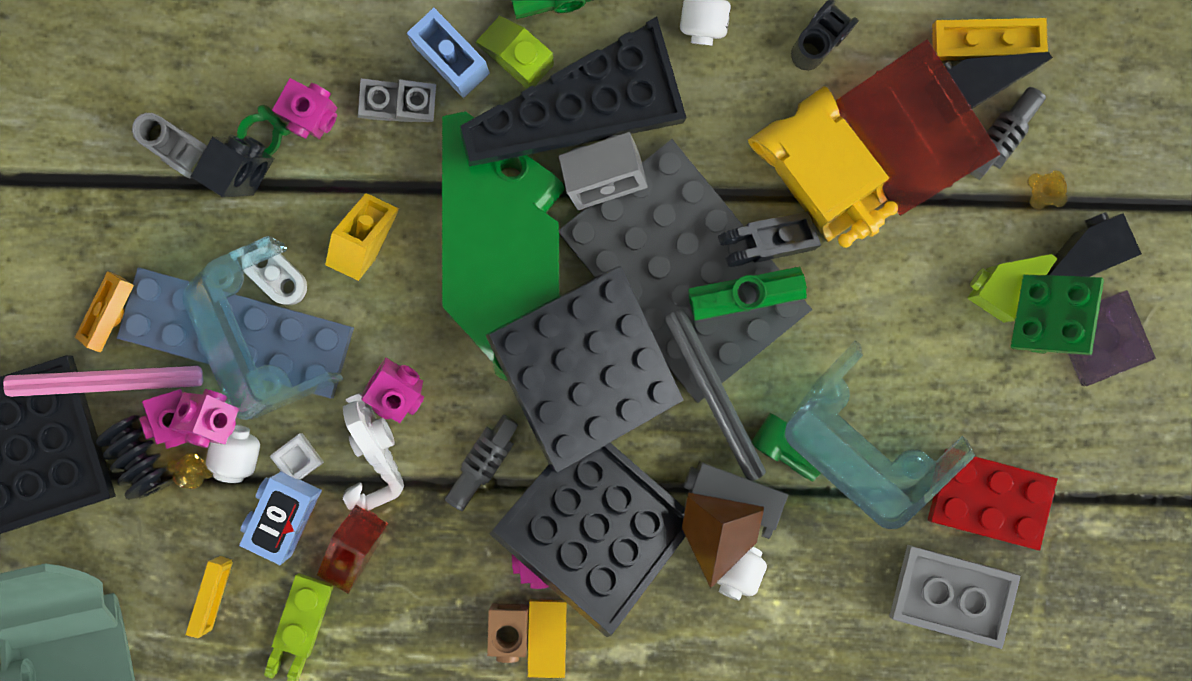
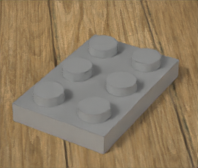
M907 545L889 617L896 621L1003 649L1021 576Z

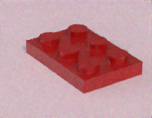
M945 449L928 521L1040 551L1058 478Z

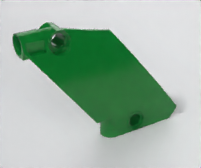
M464 111L442 116V308L493 363L495 374L500 379L508 381L485 334L559 296V222L549 216L547 212L563 193L565 187L554 174L527 155L469 167L460 134V126L474 117ZM506 168H515L520 174L515 177H508L501 171Z

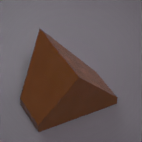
M688 492L682 530L710 588H712L757 543L764 506Z

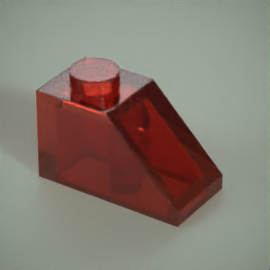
M355 505L333 534L317 576L349 594L378 547L388 523L381 520L375 513Z

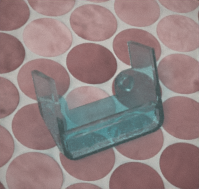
M270 236L209 262L187 284L182 295L183 304L222 394L227 396L226 403L239 408L236 417L243 420L256 419L343 380L341 373L326 372L292 387L288 375L281 368L272 365L256 368L227 298L233 296L241 289L244 281L242 270L287 251L284 243Z
M855 340L811 387L788 419L785 436L792 448L878 525L886 529H898L916 515L976 455L968 440L961 436L936 462L925 452L916 449L903 452L891 462L839 416L838 413L847 405L850 397L849 387L842 377L863 356L862 347Z

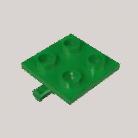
M1023 274L1011 348L1030 350L1039 354L1056 352L1092 355L1104 279L1102 277Z

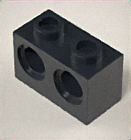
M229 135L228 138L212 136L190 177L221 197L254 196L275 158L264 152L266 146L252 137L245 136L242 139L234 135Z

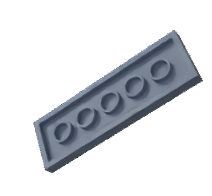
M137 268L133 282L134 287L128 298L117 339L327 398H334L354 327L143 268Z

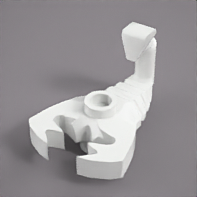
M360 392L346 398L345 400L349 404L343 406L344 420L351 433L349 442L355 455L359 457L364 454L366 460L381 475V478L388 483V486L365 496L364 493L360 494L363 486L359 482L345 490L343 500L348 510H353L354 506H357L361 510L367 509L369 511L396 499L401 494L404 483L400 472L397 470L398 467L395 461H393V456L388 450L389 447L395 445L391 429L384 418L376 419L372 407L361 400L363 393Z

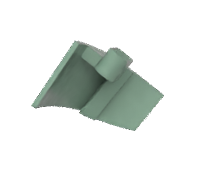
M41 564L0 573V681H135L118 597L114 593L103 595V583L99 579L82 571L52 564Z

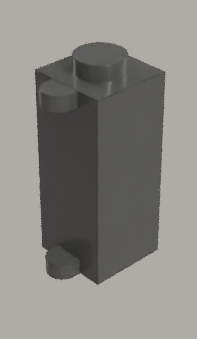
M699 461L697 468L690 467L684 483V488L689 489V493L764 506L761 525L764 528L761 536L770 539L773 530H776L788 494L750 481Z

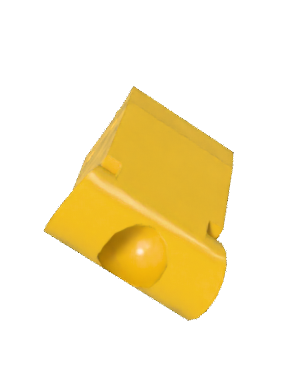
M826 86L821 87L800 102L794 116L774 121L748 139L751 148L763 160L775 167L776 172L804 211L809 212L812 222L827 242L850 226L851 230L841 234L838 238V243L843 248L850 247L856 239H864L868 235L873 237L879 233V228L884 225L885 219L895 215L898 211V206L893 201H888L881 209L875 210L887 201L882 186L889 177L846 120L840 117L836 101Z

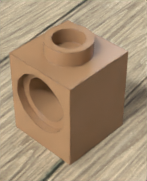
M491 604L488 617L487 656L496 657V661L502 663H514L519 661V657H526L528 650L529 604ZM505 625L512 626L517 630L519 637L515 641L506 642L499 636L498 629Z

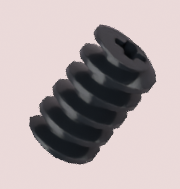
M132 415L113 424L96 440L99 447H108L103 454L106 460H116L110 467L113 473H123L117 481L119 486L132 485L124 495L128 500L152 495L175 481L174 479L161 480L160 477L168 470V467H154L153 464L161 457V454H147L146 451L154 444V441H140L139 438L144 434L142 427L133 428L132 425L140 418V415Z

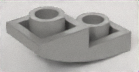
M361 78L357 118L401 122H433L436 84L399 80L398 83Z

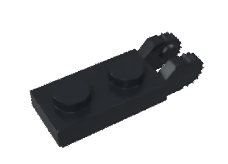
M808 211L751 222L744 227L725 231L718 236L720 245H731L746 240L749 248L733 252L725 258L729 267L744 265L751 261L757 263L809 252L821 246Z

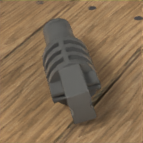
M1028 87L1010 111L1000 113L973 149L979 157L968 170L969 174L980 180L992 165L1001 169L1027 135L1029 121L1046 100V96L1040 90Z
M503 414L493 429L485 428L462 462L460 469L462 474L445 497L447 503L463 512L479 486L489 483L514 445L509 440L518 427L516 421Z

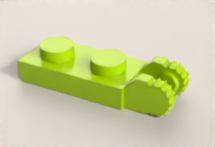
M300 573L295 575L271 646L274 649L267 662L264 676L269 678L275 677V674L280 669L285 651L296 655L288 671L287 681H299L305 661L311 655L334 587L333 584Z

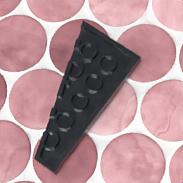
M655 17L649 20L640 29L622 35L613 44L602 50L597 49L561 69L536 87L531 86L518 97L503 105L499 104L461 125L460 134L469 167L604 140L612 135H621L627 132L633 134L683 124L687 117L658 18Z

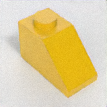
M365 193L333 230L325 265L359 281L375 261L399 208Z

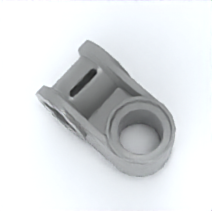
M154 113L139 115L132 125L133 136L141 145L155 153L163 162L189 179L191 178V170L202 156L207 145ZM160 125V137L150 141V130L154 126Z

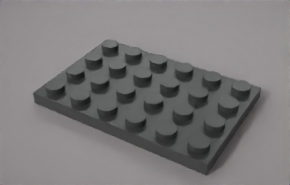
M671 139L642 162L648 188L585 208L559 229V235L594 278L614 267H622L669 370L695 402L699 403L705 397L666 322L668 314L678 309H683L686 312L721 383H723L812 311V308L803 299L753 309L749 312H738L694 321L689 303V288L739 279L745 275L754 276L779 271L780 269L772 260L757 263L751 261L735 267L728 266L725 258L733 252L749 248L746 240L731 245H720L718 236L725 231L744 226L674 140ZM742 284L738 288V296L742 302L752 304L755 301L756 292L751 285Z

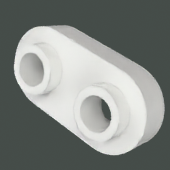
M253 242L243 249L240 255L242 270L272 300L283 305H294L304 298L307 292L305 277L277 249L264 242ZM266 255L268 258L267 265L264 268H259L257 264L259 257ZM292 280L294 290L286 294L283 289L284 284Z

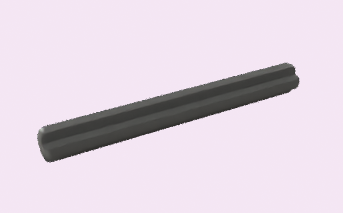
M678 309L668 314L666 322L743 474L750 481L761 478L766 474V470L686 312L683 309Z

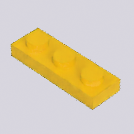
M1047 18L936 20L932 24L933 61L1048 52Z

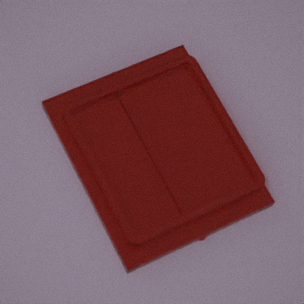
M928 39L883 69L877 70L873 76L835 100L840 117L846 120L888 175L889 179L882 187L890 201L897 204V212L900 216L943 189L952 187L953 183L1000 155L997 147Z

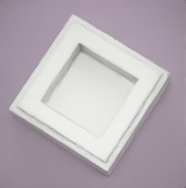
M299 433L270 455L280 471L299 480L324 463L303 433Z

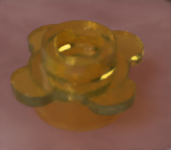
M1053 171L1043 176L1034 173L1028 178L1027 184L1031 187L1033 196L1030 204L1033 208L1040 210L1046 205H1055L1056 207L1065 205L1068 199L1066 195L1067 184L1064 175L1060 171ZM1045 187L1050 188V193L1044 191Z
M188 453L179 460L171 459L167 464V469L173 472V481L182 488H197L202 485L204 478H211L213 476V472L207 468L203 459L195 453Z

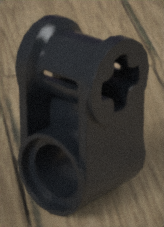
M827 0L794 44L791 50L792 62L799 69L809 71L817 68L830 52L841 44L859 22L856 17L851 19L834 5L835 0ZM810 43L814 45L818 50V54L811 55L807 53L803 44Z

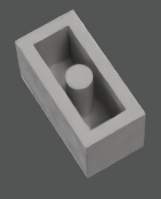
M630 132L612 135L604 141L589 146L576 147L568 153L559 155L566 191L577 210L648 188L640 154Z

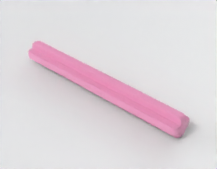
M199 366L9 375L4 378V393L7 396L13 397L197 387L203 383V371Z

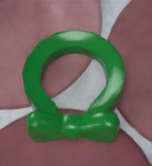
M260 105L257 108V114L249 115L241 121L237 129V137L244 139L252 124L268 120L274 128L272 131V142L264 152L271 156L278 150L282 136L289 135L291 131L286 129L287 125L268 106Z

